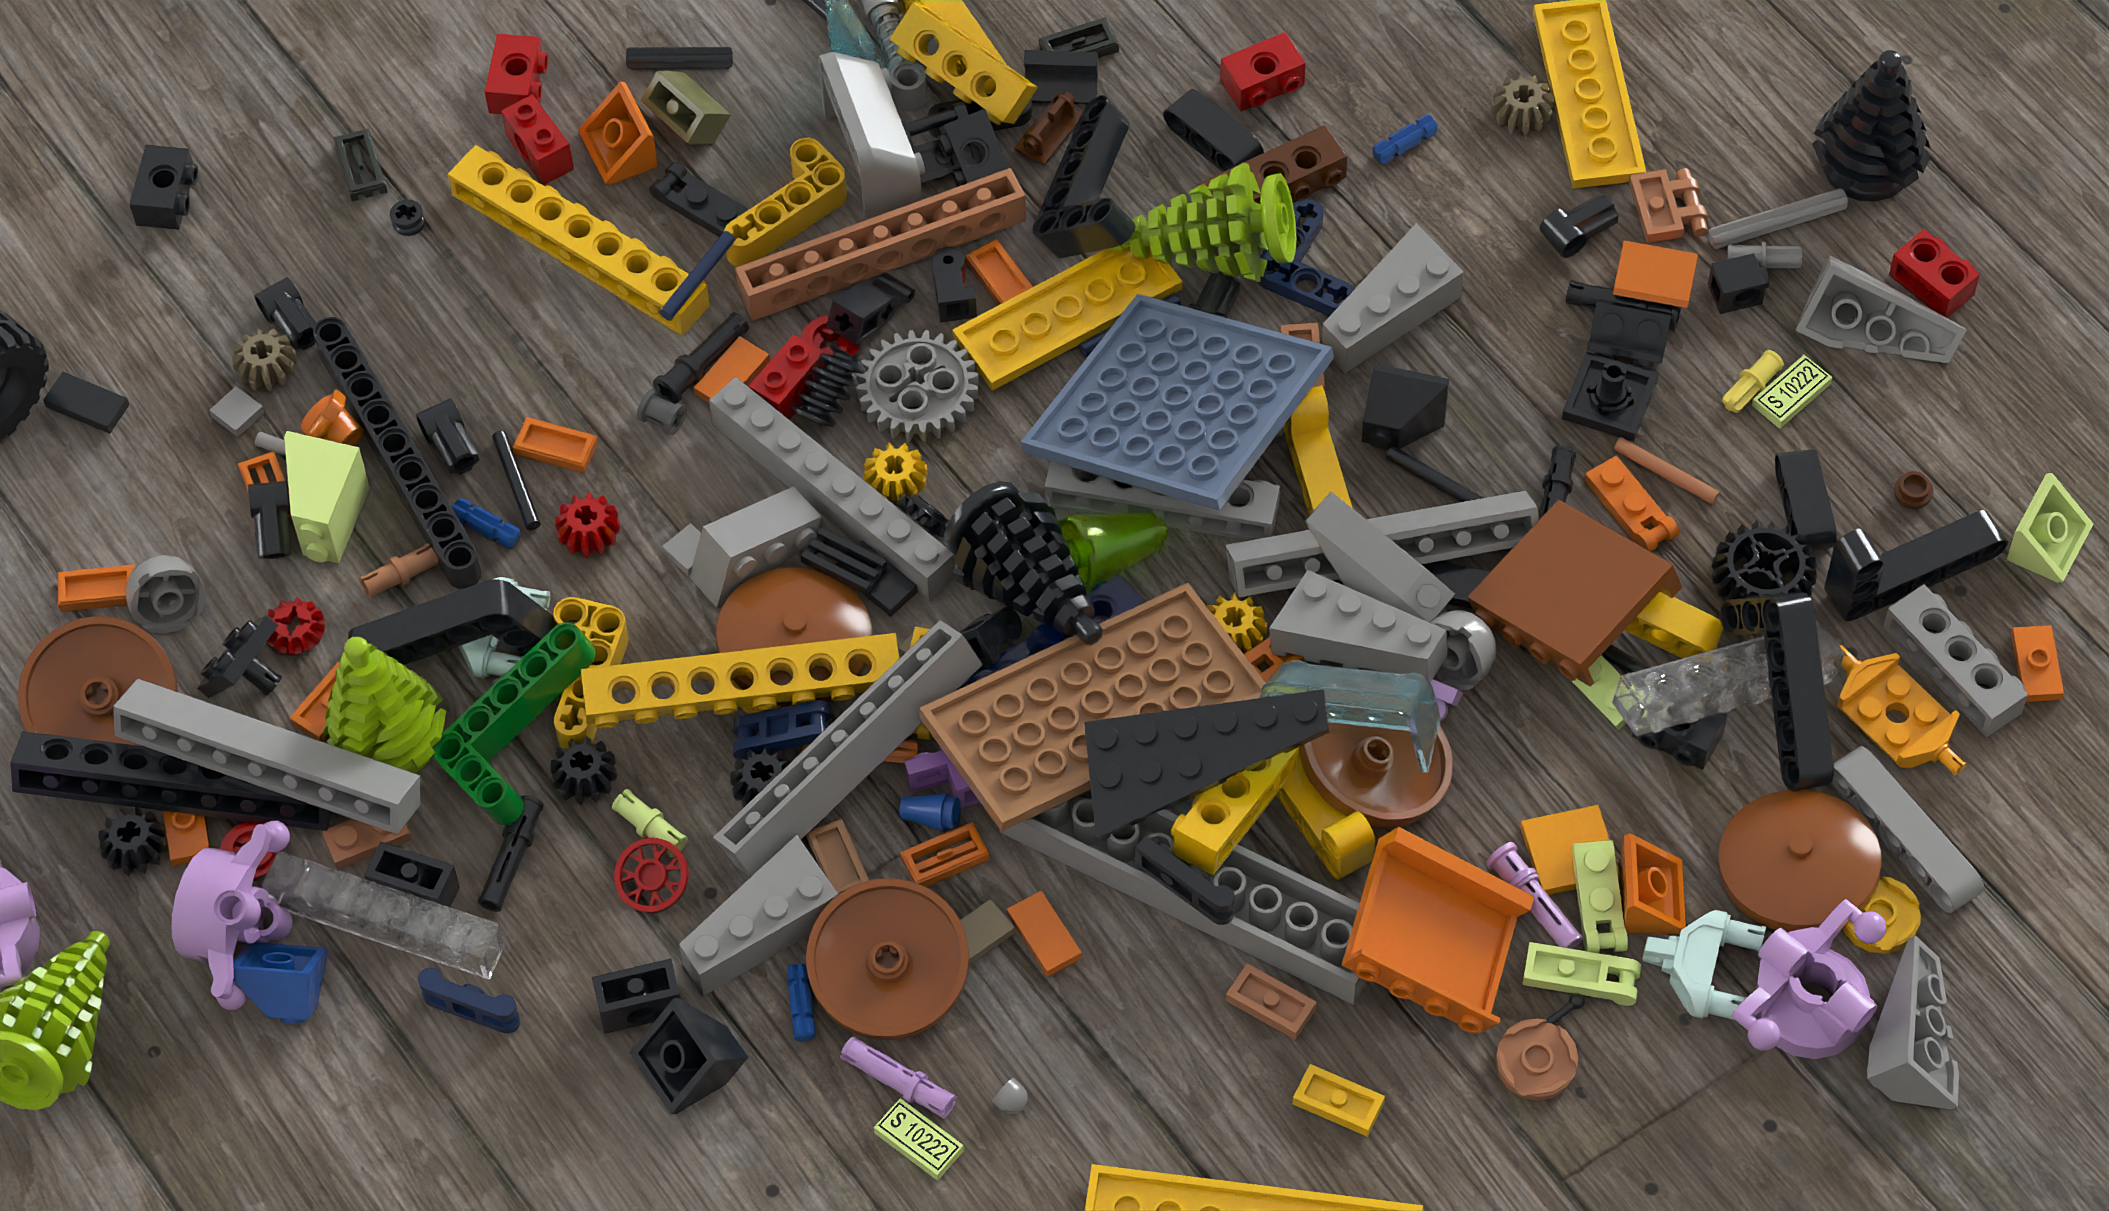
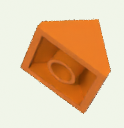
M620 81L578 129L604 183L608 185L658 167L654 136L627 84Z
M1624 240L1613 295L1688 308L1698 254Z
M1631 833L1624 835L1619 867L1621 904L1627 934H1680L1681 930L1686 927L1682 859Z

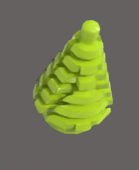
M1242 163L1231 169L1229 177L1225 173L1210 180L1208 187L1202 184L1190 190L1189 194H1191L1192 203L1187 204V197L1181 194L1170 200L1171 207H1167V213L1166 207L1163 204L1148 211V226L1143 215L1133 218L1132 220L1135 222L1136 227L1129 240L1118 247L1109 248L1111 252L1124 251L1125 248H1131L1135 257L1147 259L1151 246L1152 255L1157 261L1169 264L1171 263V258H1173V253H1175L1176 263L1179 266L1188 268L1193 267L1192 256H1197L1195 262L1203 271L1213 273L1219 268L1224 275L1237 277L1242 274L1247 280L1261 282L1260 277L1264 276L1268 260L1260 258L1259 251L1269 250L1272 258L1279 264L1290 263L1294 260L1297 238L1294 207L1290 190L1285 178L1279 173L1267 176L1264 179L1260 192L1255 176L1250 172L1249 164ZM1261 194V204L1254 202L1253 195Z
M352 637L345 643L339 667L336 669V682L328 699L329 704L325 715L326 721L323 738L329 734L330 738L326 741L327 744L416 774L432 758L435 753L432 747L441 740L447 711L441 708L435 713V709L443 699L429 682L426 684V679L407 669L408 667L399 663L394 658L386 656L388 654L376 650L377 647L368 644L365 639Z
M90 932L84 942L72 944L63 952L50 959L43 968L38 967L28 976L16 982L11 988H7L0 993L1 1102L19 1109L39 1110L50 1107L60 1094L74 1091L78 1083L85 1086L88 1082L92 1067L90 1060L92 1059L101 1005L100 998L102 997L107 965L104 954L110 946V940L103 932Z

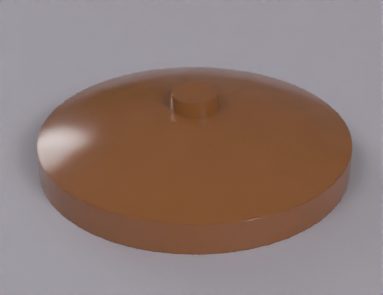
M779 568L763 572L748 579L731 593L718 617L716 646L718 653L872 636V625L863 602L847 585L813 569ZM859 661L854 662L849 666V670L855 676H861L867 664ZM816 666L809 672L811 677L818 681L827 680L831 676L830 671L823 666ZM776 671L770 676L775 684L781 686L787 685L792 680L790 674L785 671ZM738 675L732 679L742 690L750 688L753 684L752 680L745 675ZM831 696L816 698V701L826 702L832 698ZM792 701L776 703L778 706L785 707L793 705Z
M93 616L80 618L53 630L38 643L28 657L22 670L18 687V706L21 720L27 732L142 746L115 736L113 706L137 679L178 692L176 674L164 649L142 628L114 617Z
M1366 681L1349 682L1325 692L1330 732L1299 747V756L1303 769L1315 790L1326 802L1342 814L1349 816L1359 811L1372 826H1405L1427 816L1445 795L1450 785L1453 771V760L1449 742L1434 716L1408 694L1380 683Z
M1784 790L1757 798L1744 806L1730 820L1724 830L1719 846V874L1728 897L1741 912L1761 925L1774 930L1782 928L1788 933L1810 927L1819 928L1832 911L1845 899L1862 911L1871 901L1878 887L1881 872V849L1871 825L1851 805L1822 792Z
M884 878L869 880L850 887L835 897L824 908L813 925L809 936L806 967L811 988L817 1001L828 1016L837 1024L854 1034L866 1038L897 1040L928 1030L952 1010L966 984L969 970V949L964 928L958 916L943 898L915 882Z

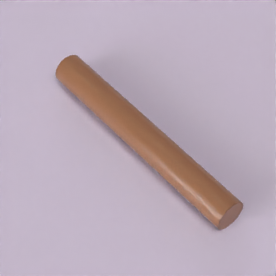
M1622 437L1615 444L1614 451L1712 505L1717 501L1720 491Z

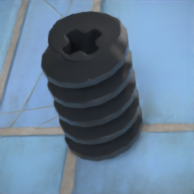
M827 342L826 344L833 351V354L820 353L819 358L826 365L825 368L812 367L811 370L818 380L804 381V384L811 393H798L796 397L801 401L803 407L790 406V409L820 426L834 427L836 422L829 413L841 414L843 412V408L837 402V399L850 400L851 396L844 387H857L859 383L852 376V373L865 374L866 369L859 362V359Z

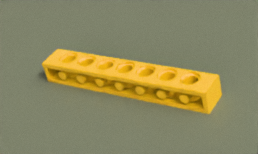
M475 145L448 173L452 196L681 336H684L710 307L708 287L703 280L671 321L664 319L659 311L689 275L687 272L678 268L667 256L660 257L650 251L639 239H631L622 234L611 222L601 221L594 217L583 205L579 203L573 204L561 197L560 193L549 185L543 186L533 180L525 170L521 168L515 169L505 163L497 153L493 151L487 152Z
M896 633L581 669L587 725L595 724L596 728H611L618 726L619 721L635 719L637 724H647L658 721V716L674 715L675 719H689L698 716L700 711L713 710L714 714L724 715L737 711V707L753 705L755 710H767L776 707L777 702L792 701V704L796 705L831 696L833 701L849 700L855 697V693H863L869 689L899 660ZM854 662H863L868 665L870 672L865 676H855L850 672L849 666ZM816 666H823L830 671L831 676L827 680L818 681L812 678L809 672ZM776 671H785L790 674L792 680L787 685L781 686L775 684L770 676ZM738 675H745L752 680L753 684L746 690H738L731 684V680ZM698 680H707L714 688L710 693L701 695L694 692L691 686ZM666 684L672 687L674 694L668 699H659L654 696L652 691L657 685ZM619 689H628L633 692L635 697L627 704H620L613 699V694Z

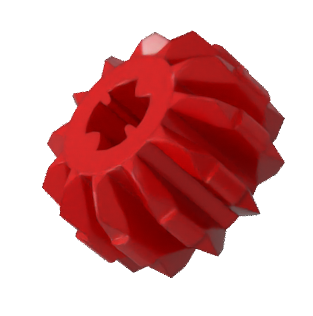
M589 491L585 499L580 500L573 495L571 499L572 505L561 504L559 509L560 515L556 516L555 519L558 541L562 546L567 545L571 555L582 550L583 556L588 559L591 551L596 550L603 556L605 551L604 545L615 546L616 535L620 534L621 525L620 520L617 519V508L614 504L608 505V500L604 495L593 500V495Z

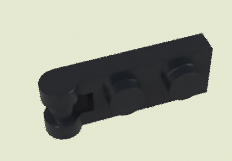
M672 162L665 170L666 175L661 180H655L649 187L651 195L656 200L718 237L724 232L727 224L749 210L747 207L689 174L677 162ZM676 185L682 188L679 194L672 190Z
M1145 836L1135 846V865L1212 922L1218 925H1226L1234 918L1235 894L1230 887L1226 885H1213L1199 868L1194 865L1187 866L1176 858L1174 852L1162 842L1155 843Z

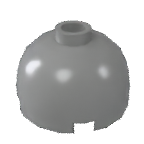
M158 555L149 557L139 563L131 572L125 588L127 606L135 622L137 621L150 633L167 634L180 631L187 626L183 621L190 619L194 614L197 618L206 602L205 586L201 578L188 562L176 556Z
M1462 610L1444 612L1430 622L1445 629L1447 634L1448 656L1437 673L1447 679L1441 682L1459 691L1472 689L1493 667L1497 651L1495 638L1490 628L1482 619L1474 614Z

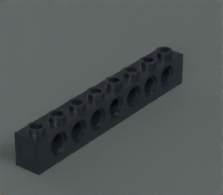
M22 731L10 762L12 792L129 807L137 806L138 808L258 823L279 821L285 826L322 831L328 830L333 814L332 811L145 746Z

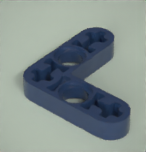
M1309 198L1300 199L1293 204L1296 238L1300 243V246L1296 248L1294 260L1290 263L1279 264L1272 258L1269 250H1264L1260 258L1268 261L1264 276L1260 277L1261 282L1258 283L1266 290L1330 316L1344 301L1342 300L1337 304L1334 303V300H1338L1341 296L1347 298L1355 288L1348 282L1301 263L1322 228L1323 207L1316 200ZM1312 214L1313 218L1308 217L1303 224V230L1300 229V217ZM1274 268L1279 269V272L1275 271L1272 275L1267 274V271H1272ZM1302 280H1311L1317 287L1310 292H1304L1299 290L1296 284Z

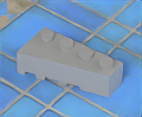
M1416 223L1323 323L1322 344L1332 347L1333 362L1344 373H1347L1461 298L1464 272Z
M1307 570L1269 628L1272 654L1286 657L1287 653L1304 656L1305 661L1320 663L1321 660L1341 663L1343 668L1358 671L1359 668L1379 671L1381 676L1426 685L1430 684L1448 656L1445 629Z
M797 835L679 944L683 966L703 996L810 935L818 916L839 895Z

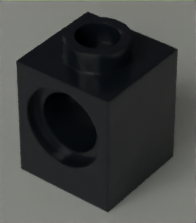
M1752 253L1711 263L1708 287L1719 313L1724 314L1763 304L1765 289L1769 287V277L1766 268L1759 266L1755 254Z

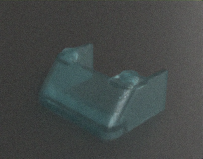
M1292 660L1280 665L1263 685L1260 698L1324 690L1328 722L1410 731L1420 772L1429 771L1441 717L1433 686L1423 675L1414 672L1396 674L1312 665L1304 661Z

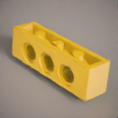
M912 3L889 39L899 46L896 50L899 55L912 63L916 59L927 67L924 72L941 84L946 80L955 87L953 93L958 98L968 104L975 101L986 110L989 120L997 125H1000L1001 122L1014 124L1038 89L1033 83L925 5ZM936 37L939 41V48L935 54L930 55L927 48L928 42L931 38ZM964 57L967 61V70L963 75L959 76L956 72V63L960 58ZM989 78H993L996 83V90L988 97L985 94L984 85Z
M1299 747L1260 763V766L1250 771L1244 770L1226 779V782L1195 796L1192 809L1187 815L1180 814L1171 829V835L1174 836L1172 851L1175 856L1214 876L1295 771Z

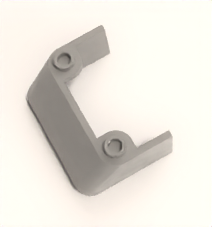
M836 52L819 55L818 63L824 117L826 120L837 117L861 180L864 221L922 200L920 175L925 174L924 163L919 152L913 153L889 91V89H892V83L887 68L881 69L879 64L874 61Z

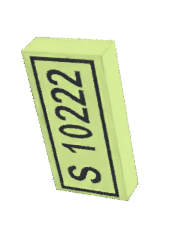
M1803 355L1753 399L1752 407L1781 429L1831 385L1832 377Z
M901 1098L874 1127V1133L937 1181L964 1152L963 1144Z

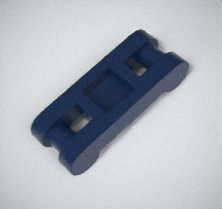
M820 700L735 718L733 732L737 736V740L733 744V757L735 759L748 760L747 752L749 748L758 755L762 754L765 746L770 752L811 744L828 728L826 722L830 719V704ZM811 721V725L802 726V722Z
M430 967L420 972L418 983L422 990L423 1000L427 1005L502 1033H513L519 1028L521 1023L520 1017L517 1012L516 1002L512 996L502 994L494 998L485 995L483 990L474 985L464 984L461 986L444 980L442 974L436 968Z

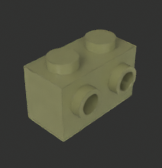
M657 71L640 100L658 119L678 134L680 139L693 146L697 144H714L731 116L728 111L684 72Z

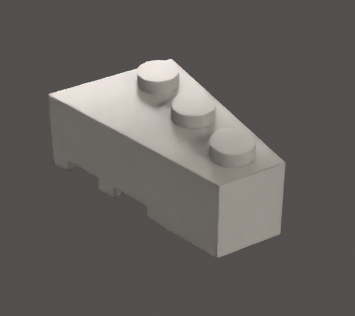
M793 486L709 523L702 528L689 578L712 604L718 608L725 603L731 593L742 583L758 574L774 570L800 551L808 548L811 540L817 537L821 516Z

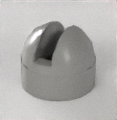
M1013 1077L999 1090L992 1103L1007 1114H1017L1024 1109L1027 1103V1091Z

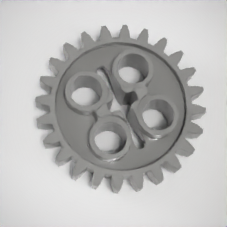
M909 330L908 339L905 340L898 333H895L892 345L882 339L880 341L881 352L870 349V360L861 361L866 372L865 374L857 373V382L859 384L856 387L860 402V410L867 412V421L869 423L877 420L879 432L890 427L891 438L893 439L900 432H905L907 442L911 441L914 434H919L922 442H926L928 432H933L939 439L941 438V428L945 427L947 430L954 432V420L965 423L966 411H974V399H978L979 385L978 373H975L974 360H968V351L966 349L957 351L956 340L945 345L944 334L942 333L935 340L930 339L928 330L924 331L921 338H916L913 330ZM925 362L927 364L918 365L917 363ZM889 381H895V382H896V383H894V384H887V382H889ZM942 387L949 388L947 390H939V388ZM909 407H919L917 409H907Z

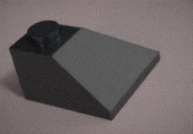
M1375 363L1363 418L1361 442L1369 443L1377 448H1390L1394 445L1401 449L1444 427L1450 379Z
M673 998L629 1052L671 1115L678 1114L726 1085L749 1058L727 1026L680 998Z

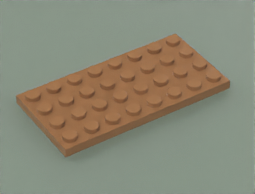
M1189 583L1183 584L1100 623L1099 625L1103 628V636L1094 645H1086L1076 634L919 708V718L1001 832L1091 789L1084 722L1273 696L1272 690Z

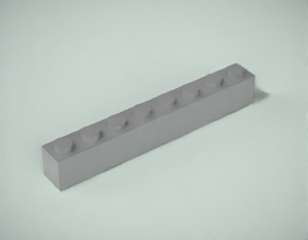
M737 377L709 400L712 425L789 488L794 486L812 507L859 544L863 541L917 585L918 593L930 602L954 580L952 571L955 569V556L946 546Z
M1526 491L1366 520L1420 564L1514 548L1539 521L1538 507ZM1310 530L1225 545L1229 579L1238 597L1297 587L1307 570L1332 581L1340 579Z
M940 620L730 820L713 838L733 865L751 878L796 835L801 840L923 723L919 718L920 707L955 692L982 666V663L965 637Z
M137 679L113 706L116 737L395 834L400 832L420 806V775L141 679Z

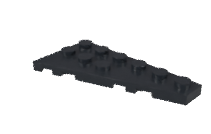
M1324 690L1084 722L1096 839L1100 842L1109 838L1112 833L1129 825L1132 827L1162 809L1172 808L1226 782V779L1244 770L1250 771L1260 766V763L1282 752H1290L1329 733Z

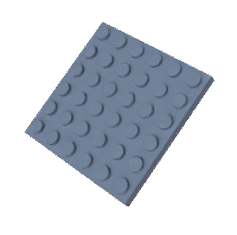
M1137 294L1022 439V449L1024 453L1220 511L1334 359L1331 346Z

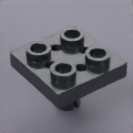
M1586 352L1563 409L1562 419L1634 442L1657 385L1659 374ZM1601 411L1603 414L1609 413V415L1602 416L1599 412Z
M266 615L255 622L248 620L241 629L235 627L222 643L226 647L219 658L214 656L201 671L200 675L204 679L197 689L210 698L234 686L242 675L261 690L265 696L270 694L277 686L274 683H279L282 676L258 659L256 655L278 627V624Z

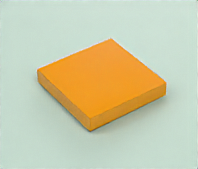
M1599 805L1523 820L1520 826L1532 866L1538 872V883L1548 895L1576 889L1571 851L1574 843L1610 840ZM1616 861L1618 880H1620V870Z

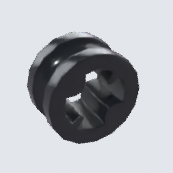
M402 200L394 204L390 209L393 228L400 235H415L422 231L425 226L423 210L417 201ZM405 214H408L410 217H413V218L410 219V220H407L406 218L401 217V216H403V215H405Z

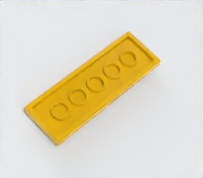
M1570 0L1534 5V21L1550 92L1554 98V109L1572 189L1629 182L1630 175L1646 173L1606 0Z
M1151 246L1147 259L1135 257L1131 248H1125L1124 251L1116 252L1104 249L952 330L953 339L957 341L961 350L966 349L968 351V359L974 360L975 369L993 391L1113 326L1137 294L1161 300L1172 293L1181 291L1183 281L1170 264L1159 262L1154 258Z

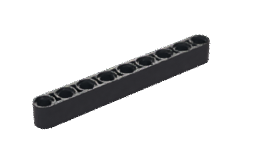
M337 317L321 319L316 323L313 330L320 359L338 390L346 396L345 402L355 420L364 429L363 434L425 542L429 543L436 553L439 566L445 577L457 589H465L476 585L481 578V569L476 549L355 339L342 319ZM411 478H417L416 480L407 481ZM428 506H434V507H432V508H430V509H424L425 507H428ZM451 534V535L448 536V537L439 538V537H441L442 535ZM460 563H468V564H466L465 566H461V567H457V566H456V565H458V564H460Z

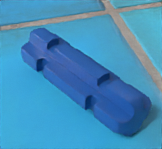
M1431 115L1422 116L1416 120V125L1411 123L1388 136L1389 141L1384 139L1373 145V157L1379 164H1386L1394 159V154L1399 156L1421 143V138L1426 140L1435 135L1438 127L1437 122Z
M459 498L452 506L462 524L468 522L469 528L492 540L498 539L497 543L507 548H513L519 541L521 535L518 527L508 522L502 524L503 519L478 506L473 508V503Z
M802 963L792 964L787 968V979L794 1039L800 1042L810 1041L815 1038L816 1033L806 964Z

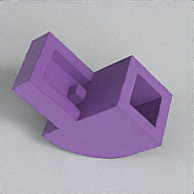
M939 744V752L920 753L911 760L904 761L906 781L910 793L949 783L953 797L960 799L961 808L980 803Z

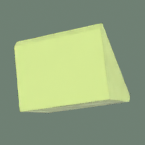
M2053 473L2045 475L2014 533L2007 560L2058 583L2063 582L2093 526V522Z

